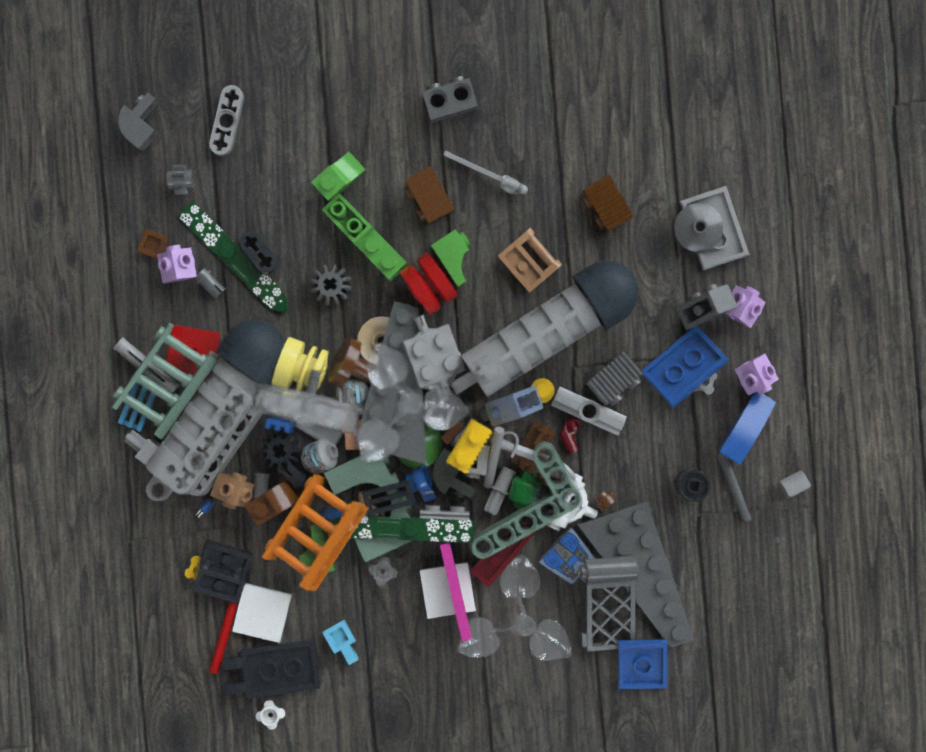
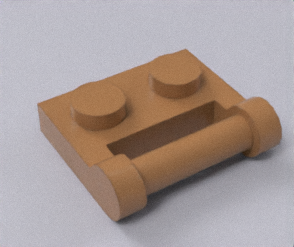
M529 228L497 256L528 293L563 265L558 259L555 260L534 236L535 232L532 228ZM527 241L548 268L543 271L521 245Z

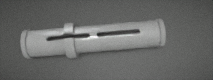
M124 337L113 348L136 368L141 363L130 355L129 351L141 361L146 357L125 340ZM150 362L142 372L150 380L172 394L180 386L163 370ZM148 369H152L156 374H158L162 379H164L165 382H162Z

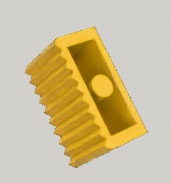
M471 419L446 462L464 473H469L468 469L474 464L473 460H477L476 456H479L478 452L482 451L481 447H484V443H487L486 439L492 434L491 430Z

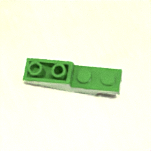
M340 193L322 209L390 281L408 266V263Z

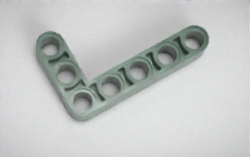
M545 441L538 443L534 448L533 458L552 492L478 532L474 536L472 551L476 557L488 558L579 506L581 500L579 489L551 443ZM542 449H547L552 455L549 459L542 460L538 457V452ZM555 470H559L564 474L563 478L559 481H554L550 478V474ZM566 492H573L576 498L572 502H566L562 499V496ZM545 504H551L555 509L552 513L545 514L541 511V507ZM523 516H529L533 519V522L529 526H523L519 520ZM502 528H507L511 531V535L507 538H502L498 535V531ZM480 540H486L490 547L481 550L476 544Z

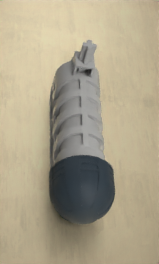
M614 261L593 263L573 275L572 278L575 284L461 355L471 371L450 384L456 395L478 382L486 396L489 397L602 325L607 331L626 319L636 307L639 296L638 284L634 275L628 268Z
M247 320L237 324L228 332L217 348V352L221 355L220 359L161 444L156 440L144 439L134 430L125 436L126 440L124 442L138 452L135 457L145 464L146 468L153 474L146 487V493L150 499L154 501L167 500L173 491L178 494H191L193 496H204L210 491L215 483L218 472H223L266 409L265 399L257 391L262 384L266 386L272 384L274 371L285 345L282 334L272 324L262 320ZM253 401H256V405L258 406L256 410L251 409L253 406ZM244 420L245 428L241 432H237L236 428ZM232 434L238 436V438H232ZM227 443L230 446L229 450L223 449ZM216 460L217 468L215 471L210 472L208 468ZM158 483L164 486V492L160 497L154 494V487ZM199 483L202 486L201 490L196 489Z

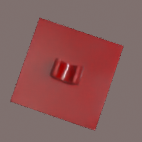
M173 325L171 336L200 355L205 354L207 356L210 350L218 355L217 348L220 342V332ZM169 346L167 362L188 375L190 373L193 375L198 369L195 366L196 363Z

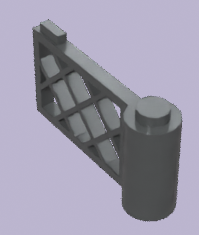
M635 556L584 560V565H580L581 580H585L586 631L581 632V645L586 647L587 652L618 649V640L615 636L623 628L629 632V640H635V580H637ZM620 586H629V592L622 599L614 593ZM603 588L606 593L597 601L592 597V589ZM610 596L619 602L611 611L603 606ZM624 606L629 610V615L621 621L615 614ZM600 608L607 615L597 623L592 619V615ZM612 618L619 625L609 633L603 626ZM599 630L607 636L601 643H592V637Z

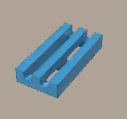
M135 382L129 395L135 398L140 384ZM142 387L137 399L141 403L147 392V389ZM150 393L146 406L149 408L152 407L156 395L154 393ZM125 404L118 423L142 432L147 418L142 415L139 423L135 424L138 412L133 409L130 420L127 421L126 418L131 407Z

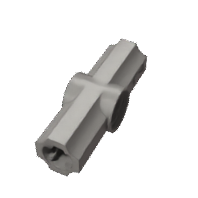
M559 386L551 406L617 436L621 432L627 418L623 414ZM587 404H592L595 407V414L591 418H586L582 413L583 407Z

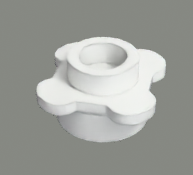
M267 700L264 703V708L257 712L256 719L266 725L268 729L273 730L277 727L279 719L285 716V710L276 707L272 700Z

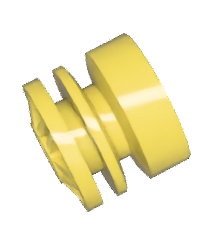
M289 337L277 362L272 385L288 390L293 381L297 382L296 394L300 395L305 385L308 386L309 379H311V370H317L321 372L320 379L318 380V390L327 371L329 351L323 349L317 359L315 357L318 347L313 346L308 355L304 354L305 342Z

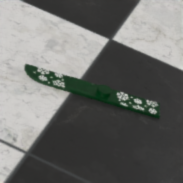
M194 201L178 215L267 306L278 312H286L289 309L287 297L281 288L268 275L259 274L242 253L240 247Z
M343 516L334 518L330 522L336 525ZM364 516L350 538L473 543L474 520Z

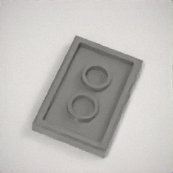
M727 186L679 202L681 210L694 203H703L713 207L721 216L723 233L719 242L707 251L696 252L702 271L749 255ZM701 222L696 223V230L703 231L704 225Z

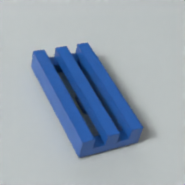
M272 417L266 420L265 428L271 429L275 427L277 431L285 429L284 432L291 433L294 432L296 423Z

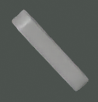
M234 85L226 86L221 92L210 137V149L218 156H226L232 151L243 107L244 94L240 88ZM232 91H235V94L239 97L238 100H234L232 103V108L237 109L236 112L223 109L224 105L229 108L230 100L226 96L227 94H232ZM225 114L232 115L234 119L233 124L228 128L222 127L220 124V119ZM218 129L226 133L231 132L230 136L225 134L224 142L227 144V148L223 147L221 151H218V147L215 145V142H220L222 137L221 133H217Z

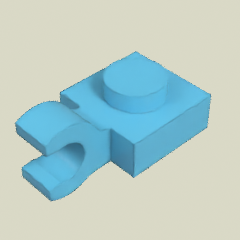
M345 620L322 632L334 654L341 650L349 665L359 659L355 650L350 645L356 642V639Z

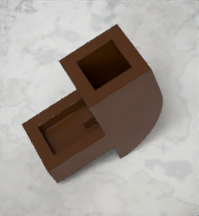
M285 480L244 506L256 525L259 526L295 504L300 494L296 489L291 488L290 483Z

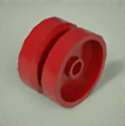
M426 252L417 259V264L423 271L421 276L411 265H408L399 273L408 284L406 287L419 304L422 303L431 316L440 309V303L435 297V293L438 292L441 298L448 303L456 298L458 294L430 254Z

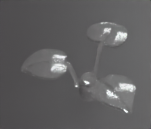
M378 343L370 353L367 364L368 377L371 383L378 389H385L392 385L402 395L398 402L400 413L391 419L387 425L379 419H372L366 421L360 427L358 445L361 459L366 462L382 460L396 450L400 437L398 432L390 429V427L405 414L417 413L421 408L425 409L423 417L426 424L435 430H446L454 426L469 413L465 404L455 394L445 389L437 388L428 391L425 396L426 404L422 403L419 395L415 393L407 394L405 390L396 384V382L403 381L408 374L409 367L406 358L399 351L381 343Z
M522 555L512 560L503 570L500 578L502 593L506 597H516L520 609V614L513 619V626L493 629L492 623L486 618L476 617L469 620L471 640L462 642L460 635L457 646L460 653L469 657L489 656L500 646V639L495 633H513L516 631L522 636L532 635L529 640V648L531 653L540 660L552 661L571 657L569 637L565 629L558 622L545 619L540 622L538 629H536L535 621L526 614L521 597H533L538 592L541 584L537 569L526 556Z

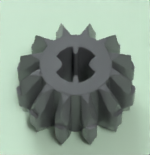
M336 264L332 265L331 272H329L327 265H323V275L318 270L314 272L316 276L320 277L319 280H310V283L318 285V287L311 289V293L321 292L316 298L319 302L326 296L325 305H330L331 298H333L336 305H339L340 302L337 296L340 295L345 300L348 298L342 292L343 289L347 291L352 290L351 286L344 285V283L351 281V277L341 278L346 272L344 268L340 269L336 274ZM334 279H336L337 283H335V285L337 286V288L335 290L329 289L327 291L325 289V287H327L325 282L327 280L333 281Z

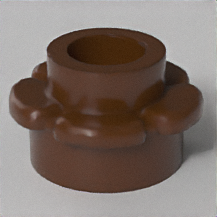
M605 490L595 499L598 503L595 505V508L598 507L601 512L605 511L617 500L612 495L614 492L611 491L608 494Z

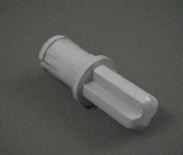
M502 466L494 486L491 485L490 487L492 491L484 507L486 512L492 515L498 514L505 496L509 495L507 491L516 474L515 471Z

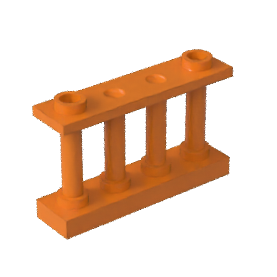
M316 474L306 481L304 485L305 490L275 537L266 544L265 553L262 556L265 560H276L279 557L302 574L303 580L299 585L307 591H316L369 509L359 502L352 501L351 504H346L323 487L327 478ZM317 495L342 512L343 517L338 524L333 525L310 508ZM303 516L329 533V539L325 545H319L296 528ZM290 537H293L315 553L316 559L312 566H306L283 549Z

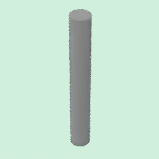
M496 427L494 430L483 483L485 488H490L494 483L505 431L502 427Z

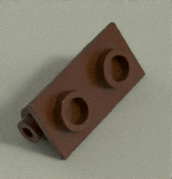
M535 420L521 446L534 450L535 446L540 442L550 443L556 432ZM542 449L539 452L544 454L546 449ZM517 454L510 461L529 473H532L537 466L535 461Z

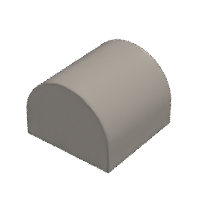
M802 470L779 481L786 498H791L809 489L811 486Z

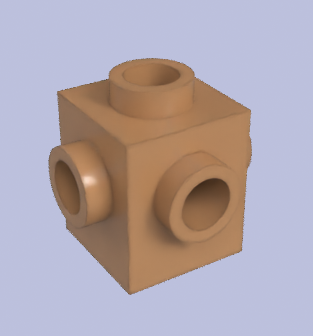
M218 472L210 496L222 500L223 506L235 510L237 506L245 507L244 505L248 504L252 498L255 484L247 482L246 476L233 472L232 475Z

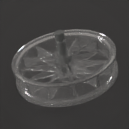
M311 370V379H309L306 393L256 384L255 389L258 390L255 405L250 407V410L261 414L296 422V426L309 429L313 426L358 435L359 431L356 429L359 414H363L364 411L356 406L316 396L318 380L321 372L317 370Z

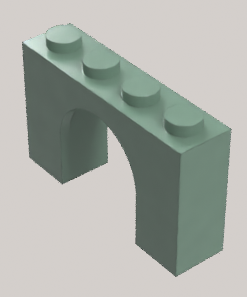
M376 450L369 451L324 472L334 495L361 483H373L381 487L400 482L395 472L390 473L387 465L391 464L387 453ZM396 488L386 492L390 495L399 492V490ZM406 496L391 499V504L408 499ZM411 505L391 510L390 517L411 518L408 512ZM355 539L365 562L413 541Z

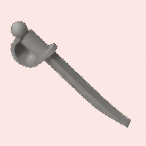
M446 150L443 153L444 156L500 181L501 189L510 194H526L528 191L526 185L519 183L509 175L502 177Z
M512 431L504 432V435L512 434L516 441L513 443L503 439L501 449L512 452L511 458L514 457V454L534 461V450L518 445L519 439L516 433ZM540 452L537 454L542 460L550 458V456ZM564 463L571 477L576 479L577 477L574 472Z

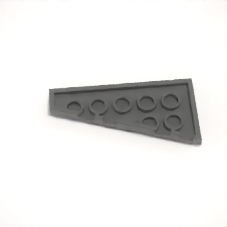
M394 301L354 445L426 464L422 388L417 386L402 345V341L412 338L419 332L414 318L419 316L417 307Z
M647 501L577 524L602 558L635 556L637 563L635 601L662 637L667 640L668 645L673 648L693 641L694 638ZM624 586L629 592V586Z

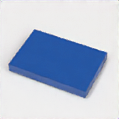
M696 326L686 332L641 372L666 402L674 408L728 363L729 359Z

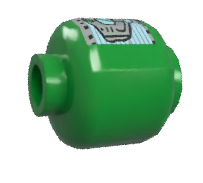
M523 472L522 476H516L512 479L509 499L513 502L514 507L521 509L541 498L543 484L536 480L537 475Z

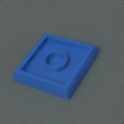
M618 640V689H667V640Z

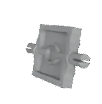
M424 315L418 316L414 320L419 332L412 338L402 341L404 351L418 388L438 384L442 397L453 394L447 380L453 375L466 371L449 324L435 329L428 328Z

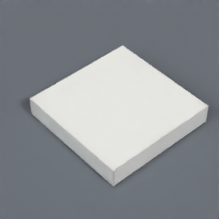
M468 562L455 564L466 612L476 611ZM445 566L421 569L420 575L427 618L456 614Z
M246 583L241 594L232 631L280 643L292 594Z

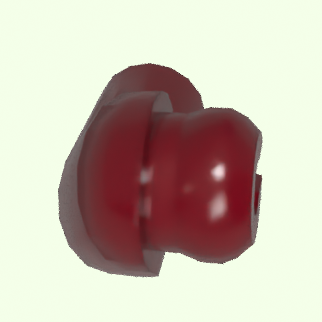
M577 418L566 420L560 431V438L568 455L579 450L574 440L577 431L581 428V422Z

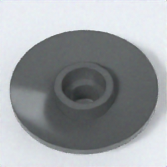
M694 203L686 206L679 212L674 223V233L678 242L687 250L704 252L713 248L721 239L723 222L721 216L713 207L703 203ZM701 222L704 225V230H696V223Z

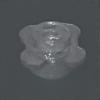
M382 557L380 562L369 567V573L374 576L379 586H384L386 581L390 578H396L398 574L397 570L390 565V559L387 557Z

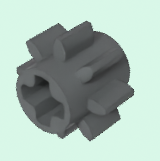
M185 164L173 165V171H167L168 189H174L176 195L188 194V188H194L193 170H187Z

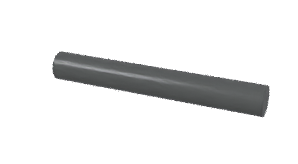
M721 453L716 454L742 522L752 520L729 458Z

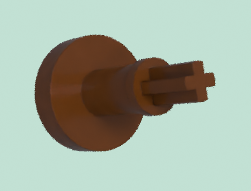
M347 337L343 341L330 367L329 382L341 387L352 375L367 383H372L376 365L359 357L361 351L360 341L351 337Z

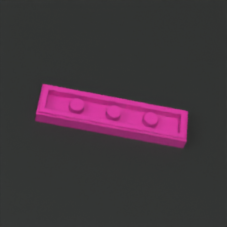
M450 542L440 543L441 553L461 639L464 642L471 640V631Z

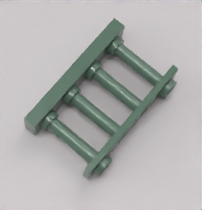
M171 323L166 328L162 326L159 328L154 336V339L157 340L126 386L124 388L119 386L112 397L115 400L112 408L115 410L123 402L153 421L154 426H156L154 435L160 439L165 437L219 357V355L211 350L207 356L205 354L200 355L169 334L173 328ZM164 342L196 363L195 366L198 369L193 375L190 373L187 375L156 355V352ZM150 362L181 382V386L184 389L179 395L176 393L173 395L144 376L142 372ZM137 382L166 401L170 409L165 415L163 413L158 414L129 395L128 392Z

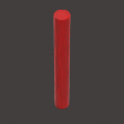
M228 602L209 668L210 673L218 674L238 603Z

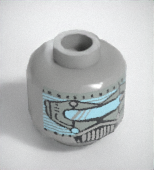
M348 379L343 386L336 387L337 405L342 406L345 411L364 410L370 386H367L366 382L361 379Z
M326 439L312 442L303 448L301 455L302 465L313 474H321L333 469L337 464L338 449Z

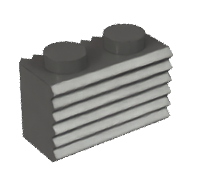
M623 351L585 384L604 406H607L609 403L613 406L623 398L620 393L627 387L632 390L641 382L639 377L643 373Z

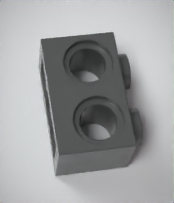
M456 77L449 80L450 84L441 86L440 83H435L427 86L426 91H422L431 123L478 110L470 78ZM463 89L468 93V97L463 101H459L454 97V94L457 90ZM440 96L445 100V103L442 107L436 108L431 105L432 98Z

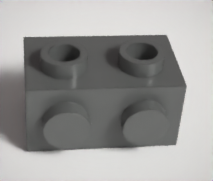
M717 284L703 289L704 294L701 295L700 292L687 297L688 302L677 307L686 330L704 324L738 307L728 284L718 287Z

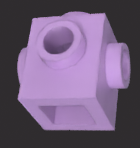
M180 245L166 247V252L157 254L158 267L163 283L184 281L197 277L191 248L181 249Z
M736 285L732 295L738 307L725 314L751 328L757 317L761 314L766 302L758 297L760 293L749 286L744 289Z
M766 354L753 358L735 369L740 383L748 395L755 392L761 395L771 390V384L779 380Z

